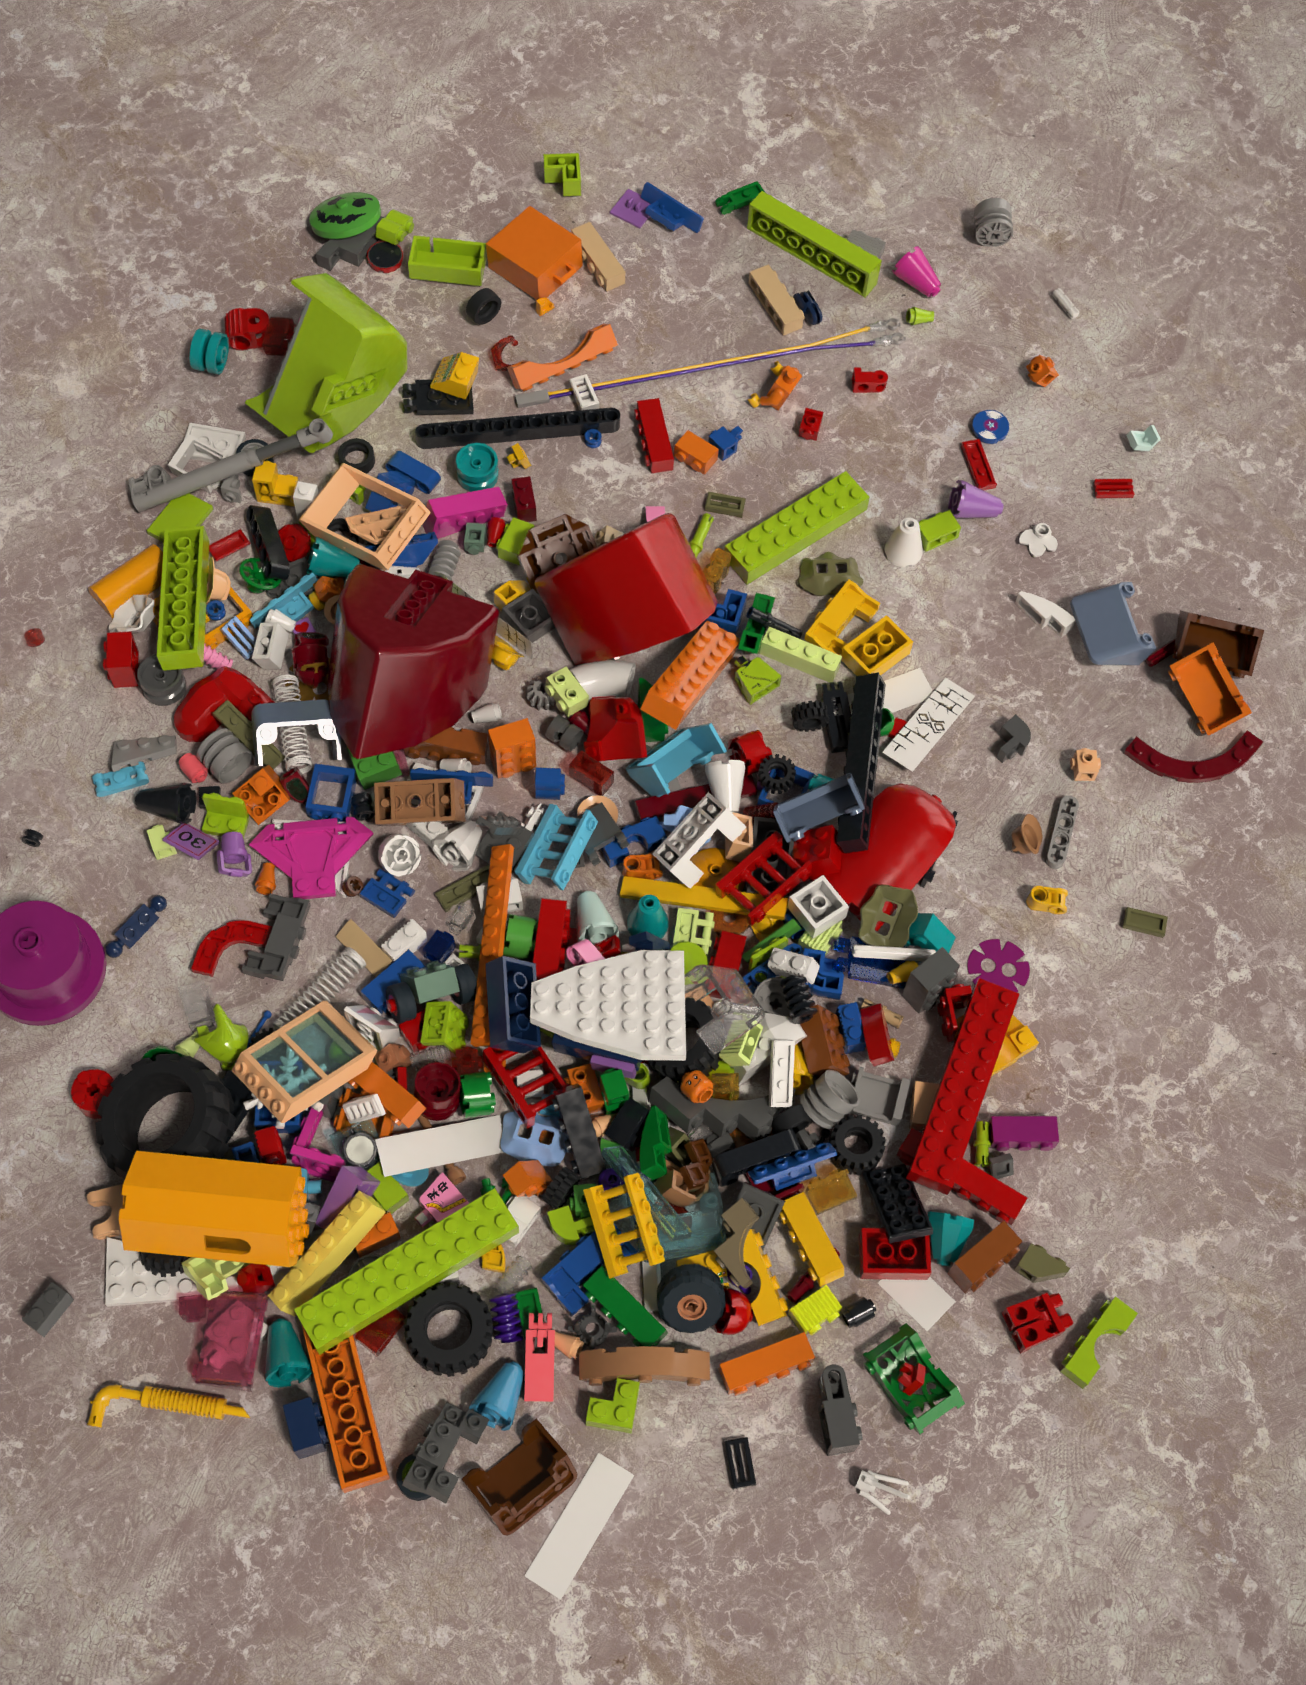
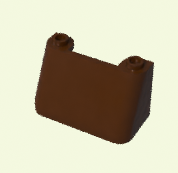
M1180 610L1173 658L1177 659V662L1214 642L1219 657L1221 656L1227 670L1233 672L1232 676L1244 678L1245 675L1252 676L1264 630Z
M537 1418L524 1426L521 1433L523 1443L487 1473L483 1468H473L462 1478L466 1487L499 1531L505 1536L516 1532L568 1489L578 1476L567 1453Z

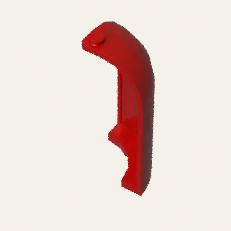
M899 783L887 787L873 799L868 850L844 853L842 850L840 872L824 876L847 905H849L848 910L860 921L861 907L871 898L878 885H889L912 890L950 843L956 827L953 814L941 804V799L936 795H930L924 790L908 784ZM817 877V878H812V879H809V880H810L811 882H813V881H815L816 879H818L819 877ZM886 901L882 911L885 914L891 915L898 906ZM878 921L875 931H878L885 922Z

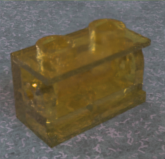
M712 1073L713 1094L711 1098L729 1101L738 1100L739 1073Z

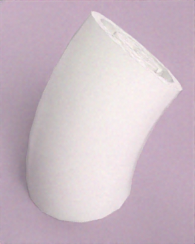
M606 660L582 664L569 670L589 695L588 702H590L592 697H629L634 681L636 664L627 661Z

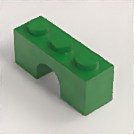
M608 1069L600 1075V1091L606 1115L619 1112L625 1101L629 1100V1091L622 1069Z

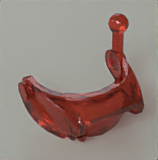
M512 335L501 339L491 348L497 371H508L507 367L511 366L503 363L502 351L510 342H512L513 346L518 345V341Z

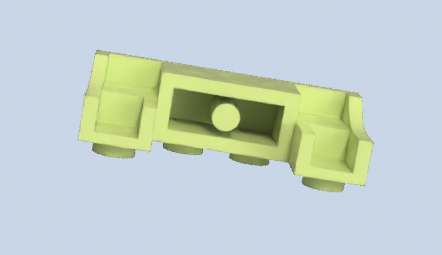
M191 1257L182 1262V1267L185 1275L196 1284L197 1291L209 1301L229 1290L226 1282L227 1277L252 1263Z

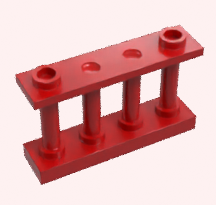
M777 831L715 884L716 894L722 899L726 895H731L750 912L748 914V924L751 926L756 922L762 921L766 913L801 881L805 882L812 874V863L809 860L801 866L782 849V835ZM772 854H777L795 871L787 880L767 862V859ZM757 867L762 868L780 885L773 893L768 891L752 876V872ZM742 881H746L765 898L757 907L736 889L737 885Z
M491 1047L483 1050V1062L526 1129L534 1125L536 1113L552 1105L551 1099L555 1097L552 1094L532 1105L527 1104L524 1099L525 1095L551 1081L557 1090L570 1086V1084L564 1082L542 1047L531 1050L535 1058L511 1070H505L502 1065L503 1061L518 1054V1052L504 1050L500 1053H495ZM540 1064L547 1073L523 1087H516L513 1082L515 1077Z

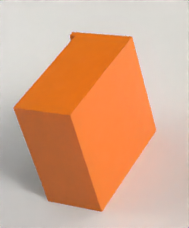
M531 206L527 207L486 243L488 268L536 300L549 297L583 266L581 239Z

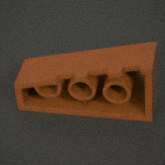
M450 727L414 747L405 748L404 754L413 759L420 757L428 758L432 761L466 758L467 761L471 762V765H485L489 744L488 734L464 728L456 731L455 728Z

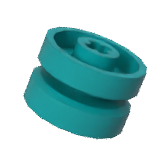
M201 328L196 330L190 347L189 359L191 368L199 371L207 369L209 373L220 375L228 359L229 339L227 334L220 332L212 334L211 331Z
M471 443L460 449L456 457L459 484L469 492L493 488L498 482L499 469L497 454L492 447L483 443Z

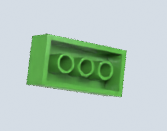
M348 749L364 790L373 787L374 783L386 782L403 775L394 751L356 759Z

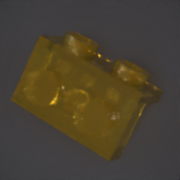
M836 1169L830 1172L829 1176L824 1179L818 1177L809 1182L805 1192L816 1215L857 1198V1194L848 1177V1169L842 1171L841 1169Z

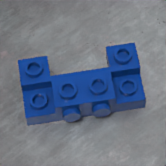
M615 1225L617 1235L622 1234L618 1227ZM595 1231L589 1237L583 1236L576 1243L577 1247L572 1252L570 1250L566 1251L559 1258L560 1262L541 1278L542 1282L554 1294L557 1301L571 1317L589 1302V1298L582 1292L579 1286L605 1264ZM629 1241L620 1244L624 1257L639 1253Z

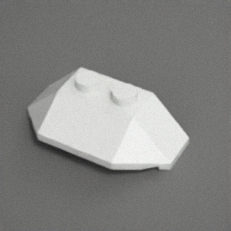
M762 1012L754 1018L763 1026L750 1065L733 1066L737 1085L740 1086L771 1063L772 1040H794L796 1045L807 1037L800 1024L792 1023V1017Z

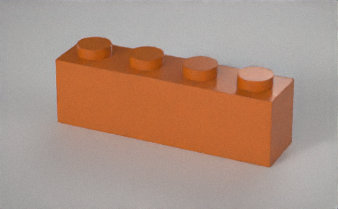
M371 1062L368 1069L348 1081L355 1089L358 1086L363 1089L361 1091L363 1096L378 1094L385 1113L387 1111L390 1112L392 1115L389 1118L398 1126L403 1123L409 1129L426 1110V1107L373 1062Z
M803 1332L721 1363L718 1369L728 1395L734 1393L737 1396L747 1392V1387L753 1385L761 1387L769 1383L768 1379L776 1376L777 1379H782L789 1376L790 1371L797 1368L799 1371L810 1368L812 1366L811 1363L815 1360V1356L806 1333Z

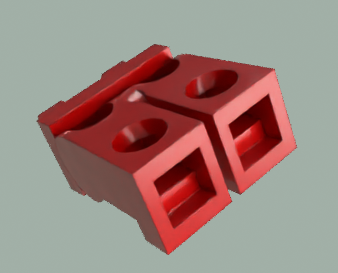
M1045 1293L1009 1306L1002 1312L1009 1331H1014L1011 1335L1020 1354L1060 1336L1067 1328L1073 1325L1072 1318L1068 1313L1059 1316L1056 1308L1064 1305L1059 1293L1052 1295Z

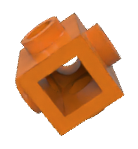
M1042 355L1034 357L1026 366L1029 371V378L1043 387L1051 383L1059 374L1053 367L1055 365L1053 360Z

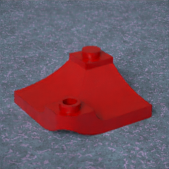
M630 697L590 699V728L587 741L584 742L586 762L647 757L643 718L637 704Z

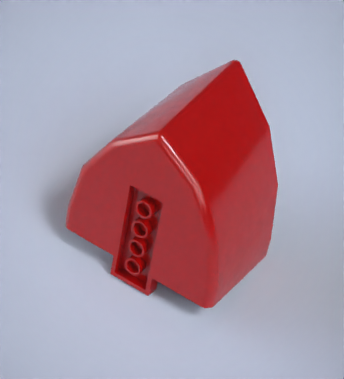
M665 513L540 575L535 580V587L574 665L605 661L635 653L685 635L695 630L712 615L718 603L676 517L671 513Z

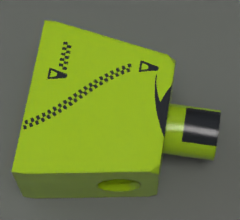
M740 656L735 660L734 664L739 668L735 674V682L749 705L780 686L782 676L760 657H756L750 662L744 656Z

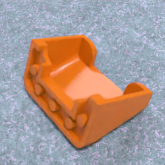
M1214 642L1169 666L1171 670L1168 673L1173 682L1177 680L1199 720L1197 726L1202 734L1206 732L1207 736L1252 713L1248 704L1243 700L1244 698L1230 676L1221 656L1219 657Z

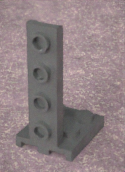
M499 811L495 817L491 815L479 816L476 823L480 826H488L489 829L478 846L476 855L490 864L493 846L511 844L514 847L513 872L535 833L523 827L518 819L510 815L508 817L502 811Z

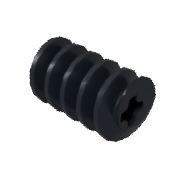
M795 975L782 979L780 986L782 987V993L785 995L784 999L787 1002V1008L790 1010L789 1014L793 1018L792 1023L803 1024L809 1021L818 1010L817 1008H811L815 1005V1001L809 1000L813 996L811 992H807L810 986L803 985L807 982V978Z

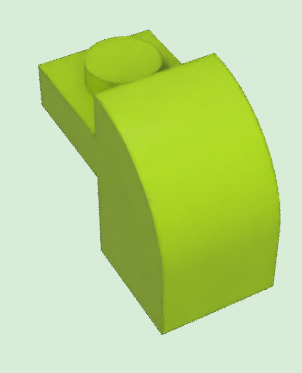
M569 1205L547 1212L552 1233L563 1244L576 1245L580 1240L579 1235L589 1236L595 1231L591 1217L574 1222Z

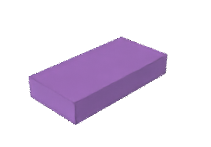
M592 1055L590 1061L593 1070L604 1072L612 1068L616 1070L622 1069L624 1077L635 1079L637 1073L635 1065L598 1055Z

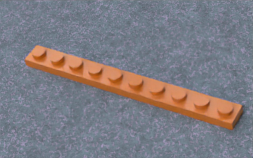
M511 844L493 846L491 850L470 1042L474 1047L490 1045L486 963L503 956L514 847Z

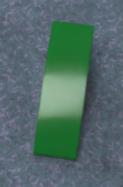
M655 1105L651 1107L647 1116L640 1145V1170L652 1181L667 1174L665 1155L672 1152L667 1115Z

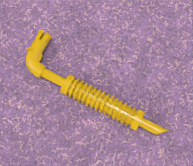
M108 1385L102 1388L95 1395L94 1400L90 1402L92 1407L87 1425L102 1428L106 1406L109 1407L110 1399H120V1397L140 1400L141 1407L164 1409V1411L169 1410L170 1412L178 1411V1413L201 1415V1417L205 1416L207 1418L210 1416V1418L223 1420L225 1414L250 1418V1416L243 1407L227 1405L226 1398H213V1396L209 1397L207 1395L204 1397V1395H195V1393H181V1391L163 1390V1388L158 1389V1387L154 1388L152 1386H145L143 1391L122 1388V1385Z

